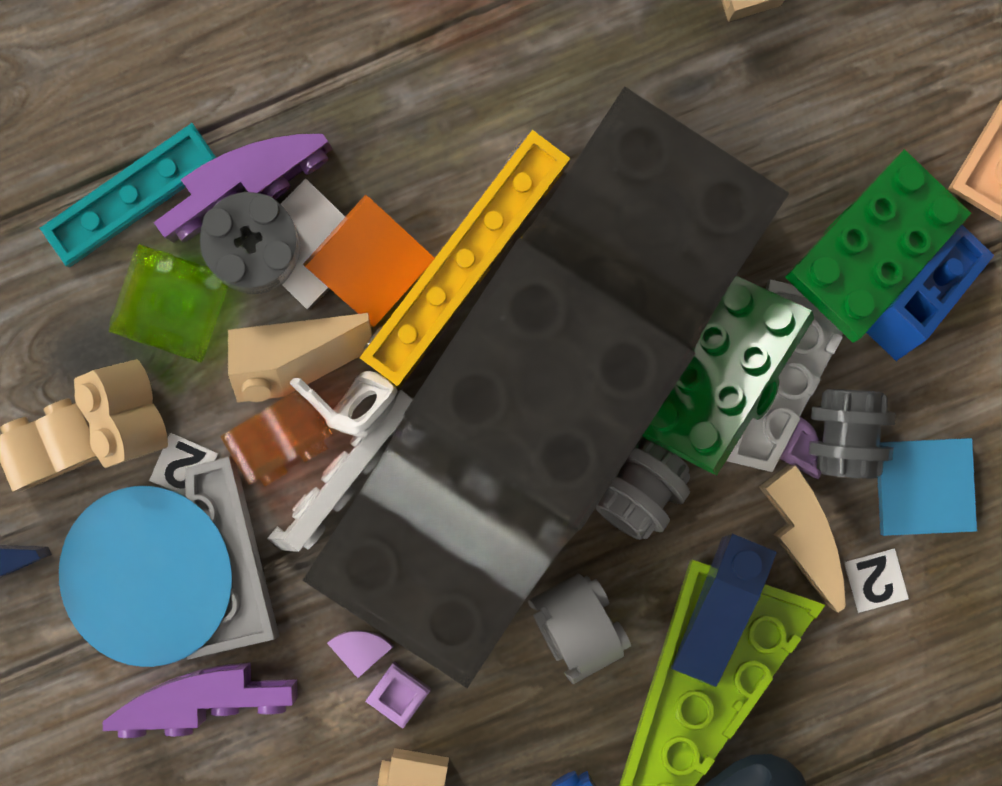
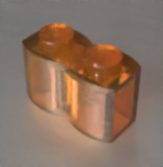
M296 390L220 437L248 484L250 485L261 480L264 487L289 473L285 467L286 463L298 456L305 463L329 449L324 441L333 436V433L322 415Z

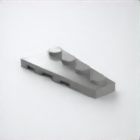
M235 456L185 468V496L199 506L216 525L227 547L232 570L231 595L225 615L212 637L197 651L187 656V660L276 639L279 637V632Z

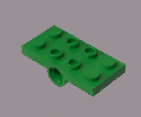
M904 149L865 191L824 231V235L785 278L854 343L869 330L972 213Z
M730 273L686 342L687 344L692 339V343L676 371L658 396L651 403L649 401L643 410L645 414L636 430V434L717 476L752 418L756 420L761 419L773 404L779 389L780 381L778 376L813 322V311ZM674 367L671 368V370L668 372V375L672 373Z

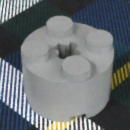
M577 573L528 600L530 607L537 611L541 610L533 615L556 661L563 658L569 670L565 671L564 674L572 684L624 657L623 651L631 647L630 640L618 621L613 623L606 614L603 607L609 605V600L597 579L591 581L588 576L583 577Z

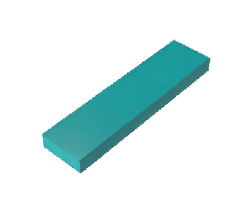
M191 123L39 229L64 265L70 268L183 190L186 186L180 179L217 157L196 126Z

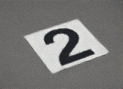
M170 433L168 436V447L162 450L149 481L185 496V468L214 461L218 453Z
M895 548L844 562L858 613L909 599Z

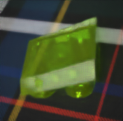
M138 244L131 257L121 292L110 319L108 332L202 363L228 286L221 282L207 266Z

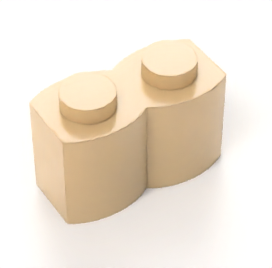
M138 359L92 370L74 378L75 402L86 420L90 423V445L104 468L146 456L168 447L167 432L163 419L153 404L151 384L144 367Z
M70 398L60 400L45 407L43 410L46 416L29 423L27 417H22L0 427L2 432L0 435V463L12 492L27 490L98 459L90 445V423L86 420L77 404H72Z

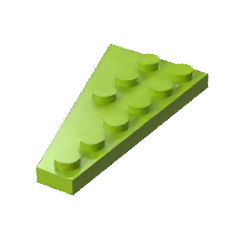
M691 560L619 786H696L701 777L706 775L715 762V757L728 739L732 738L772 682L774 674L789 653H792L801 641V636L813 619L818 617L825 604L765 584L717 687H714L671 669L711 567L710 565Z

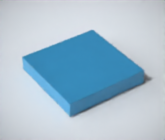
M972 438L880 442L882 446L893 447V460L884 461L883 473L878 477L880 535L977 531Z

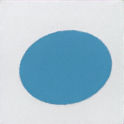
M134 486L104 495L87 507L77 518L62 547L59 562V586L63 604L70 620L80 635L92 647L105 656L124 664L155 667L186 658L212 637L228 607L232 586V570L228 550L222 535L210 517L199 506L171 490L153 486Z

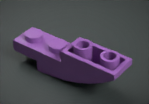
M296 134L251 143L227 152L203 164L180 179L191 195L153 223L164 238L173 243L178 239L186 242L201 232L204 215L222 199L247 190L248 192L271 196L276 200L290 189L291 185L288 181L302 171L306 175L311 174L324 165L329 159L326 154L332 150V147L323 134Z
M251 663L228 664L197 670L170 679L133 698L103 721V731H118L119 738L142 737L146 735V730L164 729L165 736H186L193 734V728H198L206 720V709L211 708V715L213 716L238 714L239 707H258L259 714L286 712V706H292L298 698L297 679L251 681Z

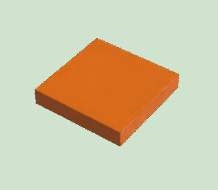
M365 195L303 265L358 314L368 313L370 324L374 328L435 258L370 197Z

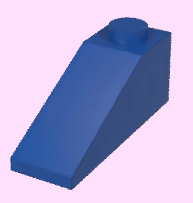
M961 225L866 333L895 361L899 360L930 337L994 257V254L969 230Z

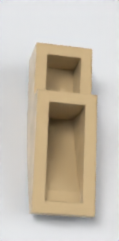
M788 464L759 486L787 523L775 532L773 536L827 606L839 613L846 607L844 578L833 534L813 490L796 465Z

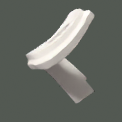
M372 371L360 373L334 409L301 378H293L290 381V384L322 415L329 428L357 437H365L371 434L384 420L396 401V386L387 378ZM377 394L375 403L364 415L357 419H351L353 411L363 399Z

